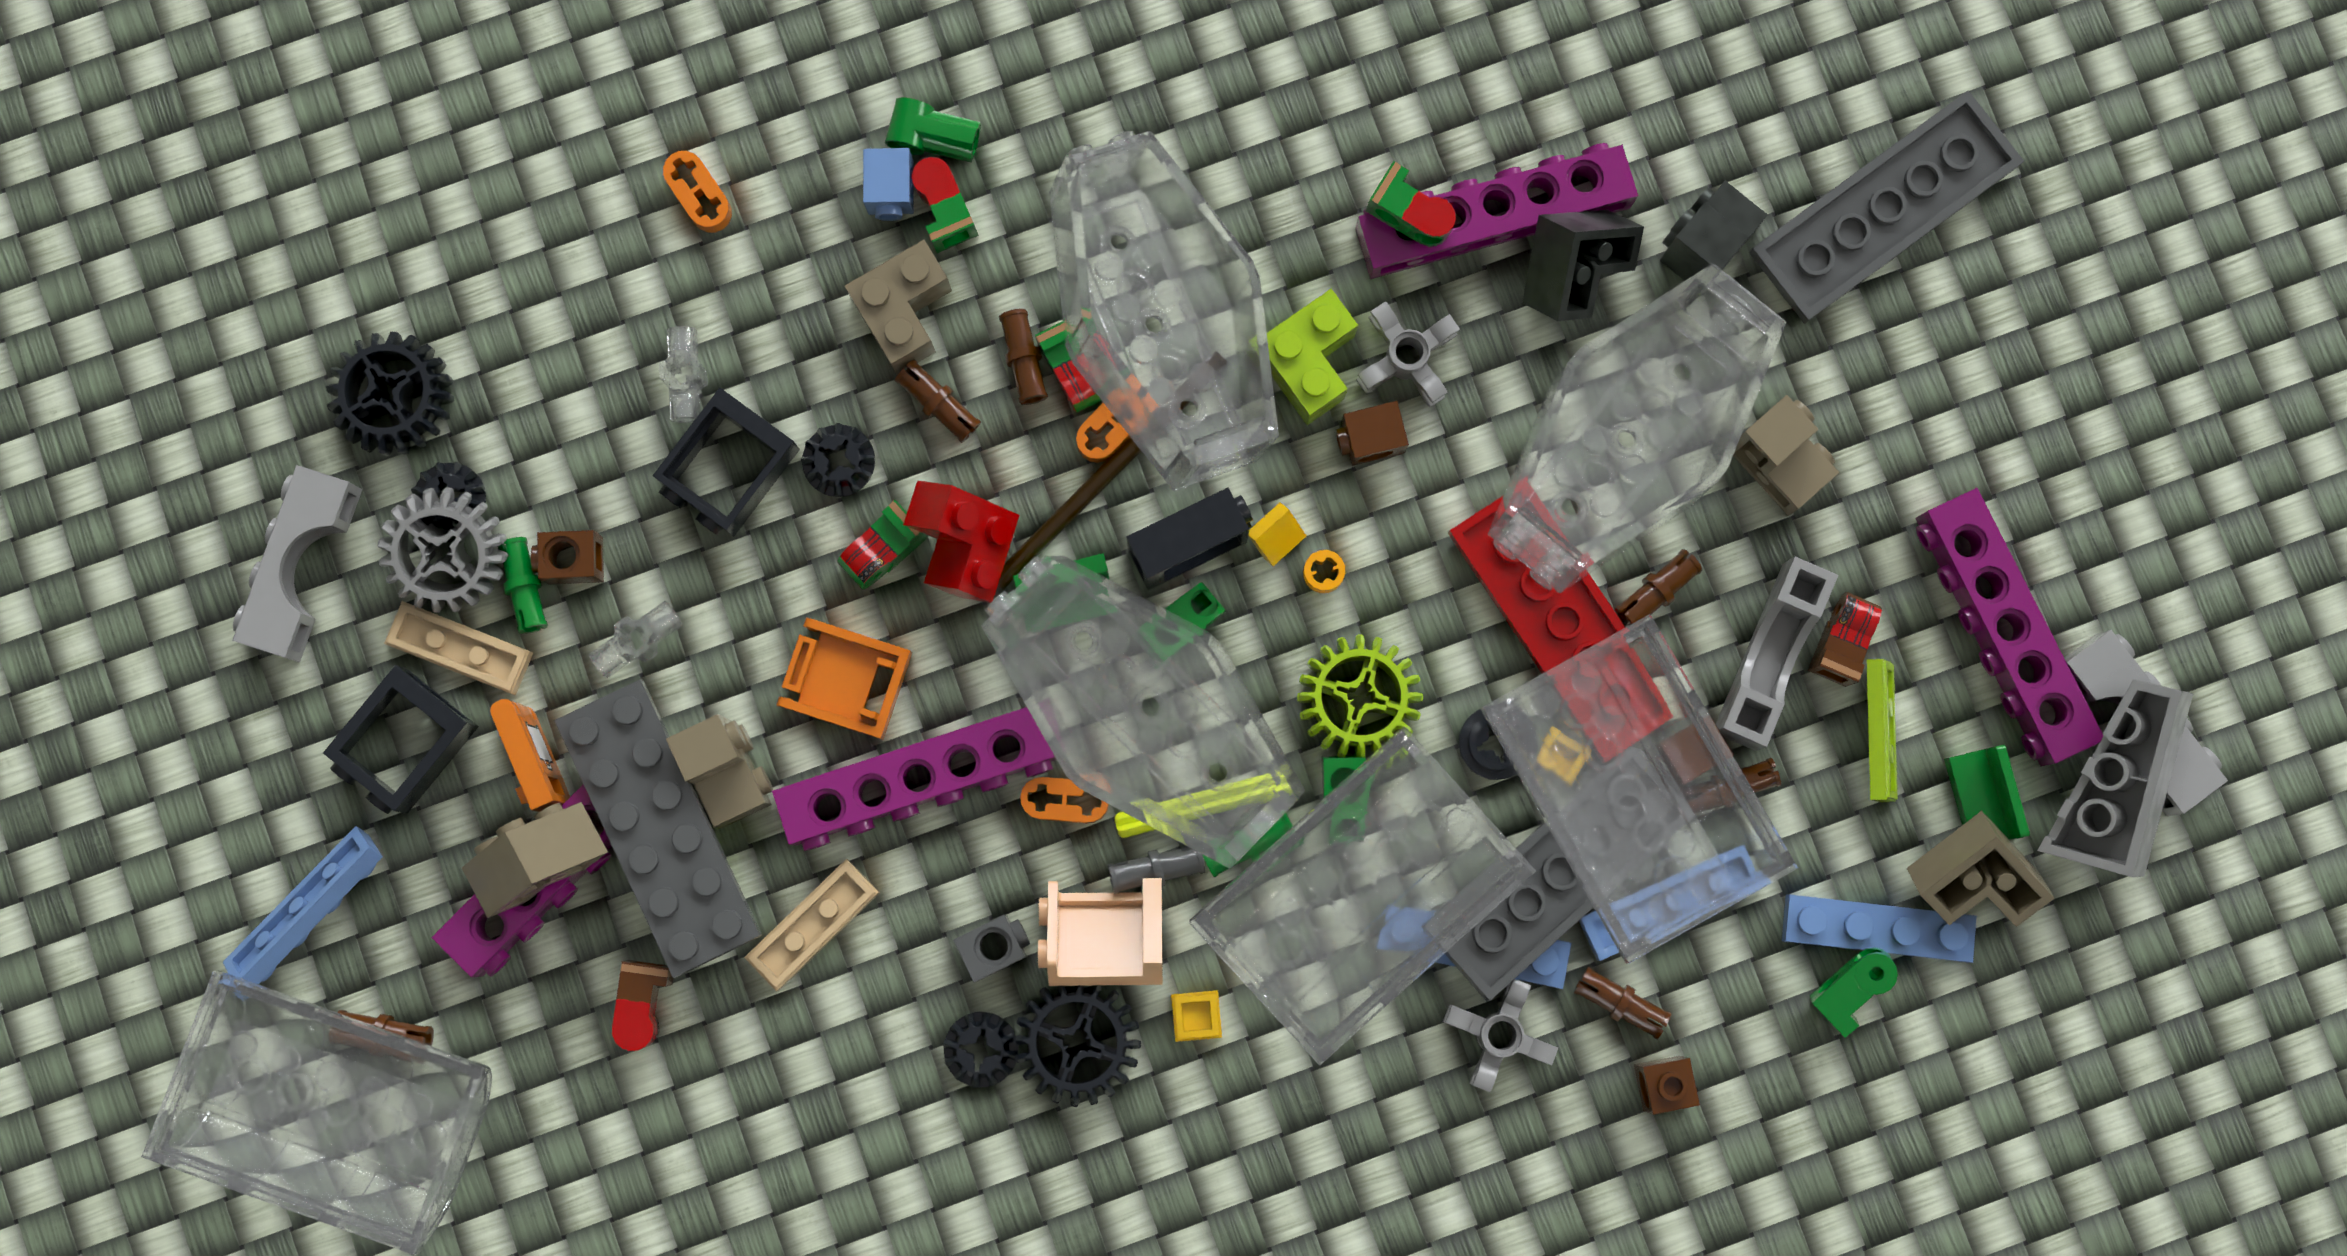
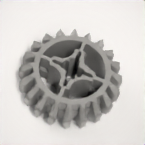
M446 487L442 491L439 501L435 490L427 488L423 491V501L417 495L411 494L405 499L407 508L397 505L391 510L396 521L386 520L381 527L391 537L381 538L377 546L382 550L391 552V554H387L379 559V565L382 567L393 566L395 571L386 577V582L392 584L400 579L404 586L398 592L399 597L405 598L409 593L414 592L417 594L414 600L415 608H421L428 599H431V607L434 613H439L443 610L445 601H447L452 612H458L462 608L463 600L470 606H474L480 601L478 592L489 595L494 590L489 579L499 580L504 572L493 563H503L508 557L506 552L494 549V547L503 544L507 539L505 534L491 533V530L500 523L498 517H491L487 521L482 518L481 515L488 508L486 503L481 502L474 509L470 508L469 504L472 500V495L468 492L462 494L458 502H455L454 491L450 487ZM442 515L459 522L452 529L442 530L432 523L426 525L420 518ZM469 532L473 535L478 547L479 559L477 568L471 564L472 558L466 553L464 548V540ZM409 533L415 537L413 542L419 547L422 554L421 561L417 567L412 563L408 552ZM456 536V539L449 546L451 550L443 558L440 557L435 563L430 564V561L437 554L435 550L443 542L446 543L451 537ZM440 570L446 571L454 578L459 575L465 581L457 584H441L427 577L431 573Z

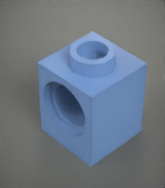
M909 148L863 149V203L868 215H875V218L879 220L895 221L902 219V214H914V185L911 177L914 161Z

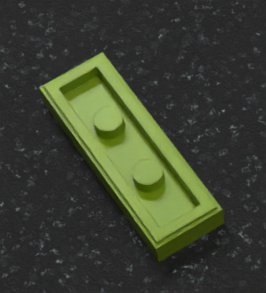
M1867 659L1870 800L1876 802H1896L1898 794L1894 665L1884 659Z

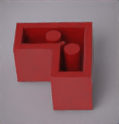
M917 480L903 525L937 539L924 584L957 597L992 603L1020 515L953 485Z

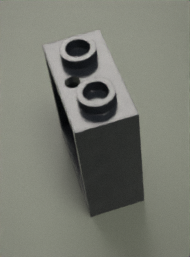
M719 387L653 474V477L663 485L658 493L680 509L687 502L700 512L695 520L718 536L721 530L724 529L734 537L800 448L792 439ZM725 418L775 453L728 516H725L678 481Z
M1229 487L1126 536L1127 547L1149 591L1246 544L1249 528H1252L1250 522L1253 521V518L1243 497L1240 495L1234 498Z
M395 665L329 744L323 754L334 762L330 769L338 777L351 785L358 781L370 791L366 799L386 814H389L391 810L408 814L479 726L410 670ZM399 692L446 731L395 792L348 753Z

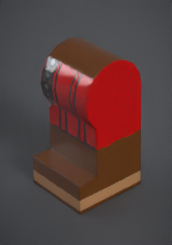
M1845 592L1837 602L1830 620L1826 623L1807 671L1844 687L1858 683L1865 666L1862 664L1880 621L1882 607Z
M634 960L622 961L612 1023V1036L615 1043L622 1049L638 1051L651 1045L657 1039L659 1022L655 1016L659 986H671L674 979L667 965Z

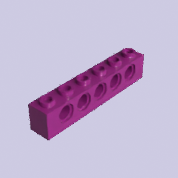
M1607 143L1596 144L1584 149L1581 152V156L1565 160L1564 155L1552 156L1540 161L1537 168L1523 172L1520 167L1508 168L1494 175L1495 179L1479 184L1477 179L1464 180L1451 186V191L1435 196L1433 191L1421 192L1428 197L1446 199L1462 220V225L1458 228H1453L1449 237L1437 246H1426L1415 240H1403L1396 234L1393 227L1364 210V215L1358 216L1355 229L1370 279L1535 235L1539 215L1610 210L1615 213L1630 209L1636 201L1638 193L1623 144L1609 148ZM1575 176L1587 178L1591 182L1593 190L1590 192L1576 190L1571 183V178ZM1531 188L1544 190L1549 197V202L1546 204L1532 202L1527 195V190ZM1487 200H1497L1504 205L1506 213L1502 216H1492L1485 211L1483 203Z
M1978 488L1916 517L1915 519L1919 525L1916 527L1918 539L1925 550L1928 552L1932 551L1939 565L1937 574L1942 586L1948 593L1953 592L1961 608L1958 610L1960 622L1968 634H1974L1982 650L1979 652V658L1985 671L1990 676L1996 677L2003 691L2000 694L2002 705L2011 718L2017 719L2024 733L2021 737L2022 744L2029 757L2034 761L2037 760L2042 767L2056 764L2100 743L2104 735ZM1956 535L1963 536L1969 541L1971 545L1969 557H1964L1956 551L1954 546ZM1978 576L1990 582L1992 586L1990 599L1983 598L1978 594L1975 587ZM1999 618L2006 619L2012 625L2013 636L2010 641L2001 638L1997 632ZM2021 660L2029 662L2034 669V678L2031 683L2025 682L2018 673V665ZM2043 701L2049 703L2055 710V720L2052 725L2046 724L2040 717L2039 709Z
M1040 702L773 790L772 793L788 844L792 846L802 844L803 851H809L831 843L828 835L843 830L847 831L848 837L870 831L875 828L873 820L891 815L893 822L920 814L918 806L934 800L937 807L958 802L964 799L962 791L979 785L983 793L1008 785L1007 776L1025 771L1026 778L1053 770L1051 762L1060 759L1043 705ZM1006 737L1017 739L1021 747L1019 756L1012 762H1001L995 755L997 743ZM960 752L972 753L976 760L974 771L966 777H957L951 770V761ZM918 766L928 768L931 774L929 786L921 792L911 791L907 785L908 773ZM872 781H881L886 788L884 801L875 807L867 806L862 797L863 789ZM834 795L841 802V812L835 820L825 822L819 816L818 806L823 798Z
M584 784L562 805V808L565 809L582 802L588 815L596 812ZM603 830L599 836L608 851L612 845L605 830ZM608 852L587 869L546 886L537 893V897L532 904L528 906L520 904L499 913L498 915L504 923V929L502 934L495 940L491 939L485 931V923L488 918L475 894L431 938L470 977H483L486 973L492 977L511 959L507 952L520 939L525 943L537 934L545 924L541 919L553 905L557 909L565 905L578 891L574 884L586 872L591 875L596 873L610 859L611 854Z

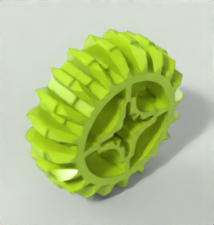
M1358 634L1354 640V649L1349 650L1346 639L1340 637L1336 641L1339 654L1335 655L1330 647L1324 645L1321 647L1320 652L1326 663L1322 664L1314 658H1310L1307 666L1317 673L1316 677L1305 674L1300 676L1299 683L1312 688L1311 692L1298 693L1297 702L1311 703L1312 708L1300 712L1299 717L1302 721L1315 717L1317 723L1307 731L1310 737L1316 736L1321 730L1328 735L1320 745L1322 749L1327 750L1334 740L1341 743L1337 750L1339 758L1346 756L1349 746H1355V757H1365V746H1370L1374 757L1380 758L1383 756L1381 741L1384 740L1389 748L1396 750L1400 744L1393 733L1397 731L1405 737H1409L1412 734L1413 730L1403 722L1404 718L1411 721L1420 719V712L1408 708L1409 703H1419L1423 700L1422 693L1408 691V687L1420 682L1419 675L1404 677L1402 672L1412 665V661L1406 658L1396 665L1392 661L1399 651L1396 645H1393L1386 655L1379 653L1382 646V638L1375 637L1369 650L1364 649V636ZM1364 661L1359 676L1355 681L1347 683L1338 680L1333 682L1325 679L1333 669L1343 663ZM1377 666L1383 669L1393 681L1397 692V702L1389 700V697L1382 695L1376 689L1374 679ZM1365 676H1367L1364 688L1369 691L1366 696L1371 695L1373 703H1365L1358 710L1353 720L1352 715L1355 707L1351 703L1354 699L1348 700L1347 691L1355 692L1363 683ZM1321 693L1330 695L1332 699L1339 701L1344 706L1345 719L1342 730L1335 726L1326 715ZM1372 712L1381 715L1385 713L1394 716L1389 725L1381 731L1370 735H1355L1361 718L1367 713Z

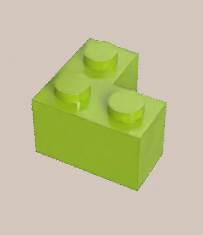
M1332 288L1256 340L1254 353L1306 425H1309L1342 402L1348 390L1326 357L1355 337L1358 324Z

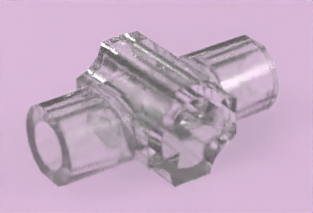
M688 326L671 327L667 329L668 358L659 364V375L663 383L669 388L670 420L677 423L694 422L700 414L699 391L707 386V370L698 361L696 328ZM687 366L693 374L692 376L685 375L686 382L680 383L675 378V374H682L681 368Z
M664 601L638 620H633L626 616L614 625V637L588 655L599 672L605 678H608L634 659H639L643 662L652 659L658 654V642L681 627L683 623L670 604ZM634 630L641 634L645 633V636L640 638L644 644L639 649L631 645L627 646L632 641L629 634Z

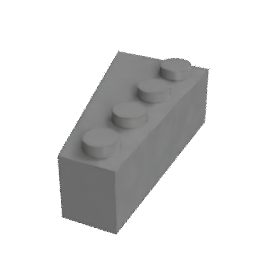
M2133 679L2103 732L2104 736L2096 751L2086 762L2081 771L2082 776L2069 799L2066 798L2057 814L2059 817L2048 836L2044 837L2037 851L2129 877L2145 876L2193 693Z

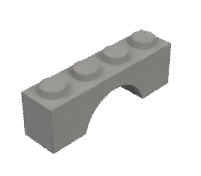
M296 465L293 475H289L283 483L281 489V500L283 503L277 518L271 520L265 533L267 547L261 562L259 561L254 565L249 577V587L251 590L246 604L238 609L234 617L233 631H235L232 641L293 661H301L316 619L304 609L297 597L294 585L297 563L303 552L316 540L330 534L347 533L363 489L348 481Z
M1796 556L1782 564L1715 724L1724 738L1754 751L1768 746L1785 705V691L1794 664L1807 637L1823 614L1838 578L1837 574Z
M2112 630L2094 635L2064 658L2087 703L2108 701L2119 705L2133 679L2161 685L2156 677L2147 671L2144 672L2134 660L2135 652L2130 643L2123 636L2115 635ZM2188 718L2185 723L2162 809L2166 816L2185 814L2228 781L2220 771L2222 764L2218 757L2209 748L2202 747L2192 735L2193 727Z

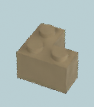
M922 240L845 285L852 302L896 375L902 369L907 370L906 365L913 359L920 362L936 353L931 339L915 313L952 291L946 274L926 241Z
M1786 395L1726 449L1789 516L1803 506L1840 472L1833 466L1835 460L1831 453L1821 444H1813L1809 440L1819 430L1813 423L1815 419L1812 412L1801 401H1792Z
M716 714L666 738L685 782L694 784L713 827L722 829L772 805L767 794L773 791V787L763 767L754 768L748 752L753 750L754 747L742 724L737 725L735 720L731 721Z
M582 802L565 809L562 808L560 803L551 805L538 812L534 816L535 820L527 824L524 823L522 818L515 819L495 831L496 837L474 848L476 856L465 864L462 870L487 918L527 902L546 886L587 869L608 853Z
M1982 811L1907 867L1920 896L1948 925H1951L1986 897L2016 927L2055 899L2039 871Z

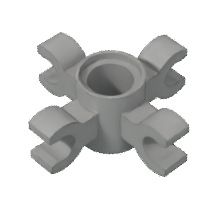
M1386 301L1370 311L1371 316H1369V320L1389 347L1386 357L1358 374L1359 377L1356 381L1365 394L1371 393L1395 376L1404 380L1412 379L1429 407L1444 399L1447 390L1441 380L1428 366L1427 361L1430 357V352L1458 335L1456 332L1460 328L1451 315H1447L1421 333L1412 329L1404 330ZM1403 345L1412 346L1418 351L1420 360L1414 364H1405L1398 359L1396 349Z
M1514 979L1506 986L1498 1012L1491 1013L1484 1018L1449 1004L1443 1022L1476 1035L1478 1043L1483 1049L1469 1084L1491 1092L1503 1057L1512 1056L1517 1052L1552 1066L1558 1047L1525 1035L1523 1027L1518 1021L1531 985ZM1499 1021L1506 1022L1512 1030L1511 1041L1503 1048H1495L1488 1038L1490 1027Z

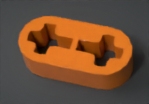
M678 151L671 154L663 166V176L681 205L700 230L708 233H716L723 230L732 218V208L714 178L696 154L689 151ZM683 164L688 169L696 166L691 173L698 185L692 189L689 188L682 178L674 181L679 176L677 168ZM704 194L712 205L721 203L716 208L719 215L712 220L707 215L699 217L703 214L704 209L697 199Z
M1135 386L1119 387L1086 419L1078 429L1076 436L1078 451L1083 458L1096 463L1108 460L1146 421L1149 413V403L1145 393ZM1122 398L1127 402L1133 398L1139 401L1137 403L1139 415L1134 418L1131 414H1127L1116 423L1113 419L1121 410L1118 401ZM1107 425L1112 428L1105 437V443L1108 446L1106 449L1102 450L1099 447H1095L1092 450L1087 449L1089 444L1088 432L1092 431L1095 434H1099Z
M1037 777L1025 784L1020 795L1024 811L1032 818L1039 820L1085 824L1095 823L1104 817L1109 807V798L1105 789L1098 783L1087 780ZM1040 785L1047 786L1048 794L1062 796V804H1046L1045 811L1039 812L1037 811L1036 804L1029 802L1028 797L1030 793H1037ZM1085 789L1093 790L1094 797L1101 799L1102 803L1101 807L1093 808L1091 815L1086 816L1083 815L1082 807L1067 805L1068 797H1083Z

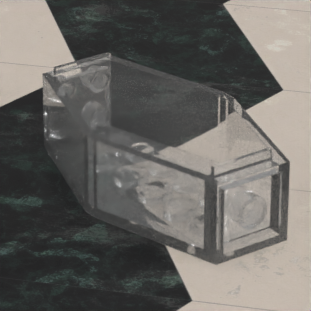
M1127 131L1114 136L1106 145L1092 148L1088 144L1071 150L1063 160L1049 195L1065 330V346L1072 363L1173 491L1257 462L1279 437L1260 276L1252 258L1151 131L1137 135L1133 131ZM1116 235L1122 236L1127 242V247L1121 250L1116 249L1111 244V238ZM1148 318L1159 320L1161 323V330L1159 332H1151L1147 329L1145 322ZM1183 401L1192 402L1196 407V414L1192 416L1185 415L1180 409V404Z
M1712 263L1581 347L1548 389L1488 532V535L1494 539L1493 544L1496 549L1509 559L1515 560L1518 558L1530 568L1529 573L1539 585L1549 590L1554 588L1561 593L1690 508L1727 471L1787 322L1717 265ZM1678 365L1685 366L1690 372L1689 379H1678L1675 376L1674 368ZM1620 433H1630L1634 437V445L1632 447L1622 446L1618 439ZM1573 500L1578 505V513L1576 515H1567L1562 509L1563 501Z
M1063 555L1044 556L1042 559L1038 556L1035 557L1018 575V578L1023 582L1009 594L1003 591L986 608L985 612L990 617L981 626L1063 772L1081 790L1231 869L1305 792V789L1225 648L1210 632ZM1081 632L1088 633L1092 638V645L1088 650H1081L1076 646V636ZM1151 697L1158 701L1160 708L1156 715H1147L1143 711L1142 704L1146 698ZM1215 763L1223 764L1227 769V776L1222 781H1216L1210 776V767Z

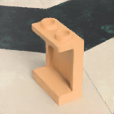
M1143 878V892H1119L1117 894L1060 893L1058 881H1048V898H1039V926H1047V939L1038 940V968H1047L1049 986L1163 985L1162 878Z

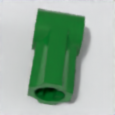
M899 97L895 101L885 144L890 148H909L911 155H923L925 151L972 163L979 143L981 124L978 121L937 112L931 105L916 99Z

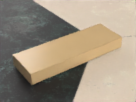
M404 601L401 602L384 642L388 646L513 695L517 694L533 655L531 651L427 610L415 608L414 605Z
M846 859L744 958L775 991H779L880 892Z

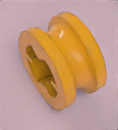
M1319 550L1312 553L1306 560L1303 569V578L1307 586L1318 593H1330L1336 590L1341 585L1345 576V564L1342 558L1330 550ZM1328 560L1335 565L1332 568V572H1337V577L1334 581L1326 578L1323 583H1319L1313 578L1317 572L1311 571V567L1314 563L1323 565Z

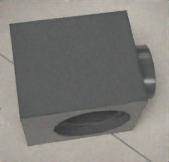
M1005 914L953 940L974 983L1026 958L1027 955L1023 948L1030 945V941L1019 919L1010 922ZM990 933H1000L1007 940V952L999 960H991L983 953V940Z

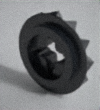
M836 423L819 428L809 440L805 441L801 463L806 479L817 491L828 496L844 497L858 492L868 483L875 468V453L871 442L856 427ZM848 443L845 447L847 449L845 457L855 467L854 470L849 467L838 466L828 477L831 462L822 451L837 453Z
M437 462L429 470L420 472V479L416 486L411 488L412 494L417 495L423 501V491L427 488H433L439 498L444 482L447 487L453 488L454 492L470 493L472 495V500L469 504L470 508L474 509L481 502L486 503V491L480 477L472 469L458 462ZM459 494V497L454 498V501L458 502V499L461 497L462 494ZM442 515L420 518L426 525L432 523L442 530L452 529L459 522Z
M1487 706L1477 710L1467 718L1458 736L1460 756L1471 772L1488 780L1507 779L1518 774L1527 765L1533 752V734L1529 724L1518 712L1504 706ZM1487 724H1490L1491 729L1495 730L1497 736H1514V739L1508 741V744L1502 747V763L1499 756H1496L1493 750L1485 751L1484 749L1478 751L1477 747L1482 746L1489 739L1488 731L1490 730Z
M989 1012L967 1014L957 1020L950 1027L943 1043L945 1064L955 1079L974 1088L994 1086L1003 1081L1016 1065L1015 1056L1019 1053V1045L1013 1042L1016 1034L1010 1024L996 1014ZM982 1029H986L987 1046L1001 1051V1055L993 1054V1056H986L983 1063L980 1064L979 1070H975V1055L967 1052V1049H961V1045L976 1043L978 1037L982 1034Z

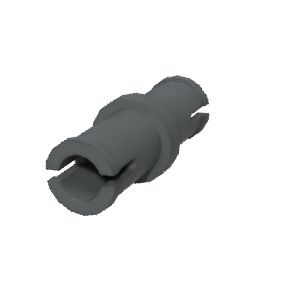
M1199 843L1194 844V846L1164 853H1158L1156 849L1148 851L1147 857L1107 865L1114 894L1142 887L1143 878H1162V886H1165V881L1205 873V864Z

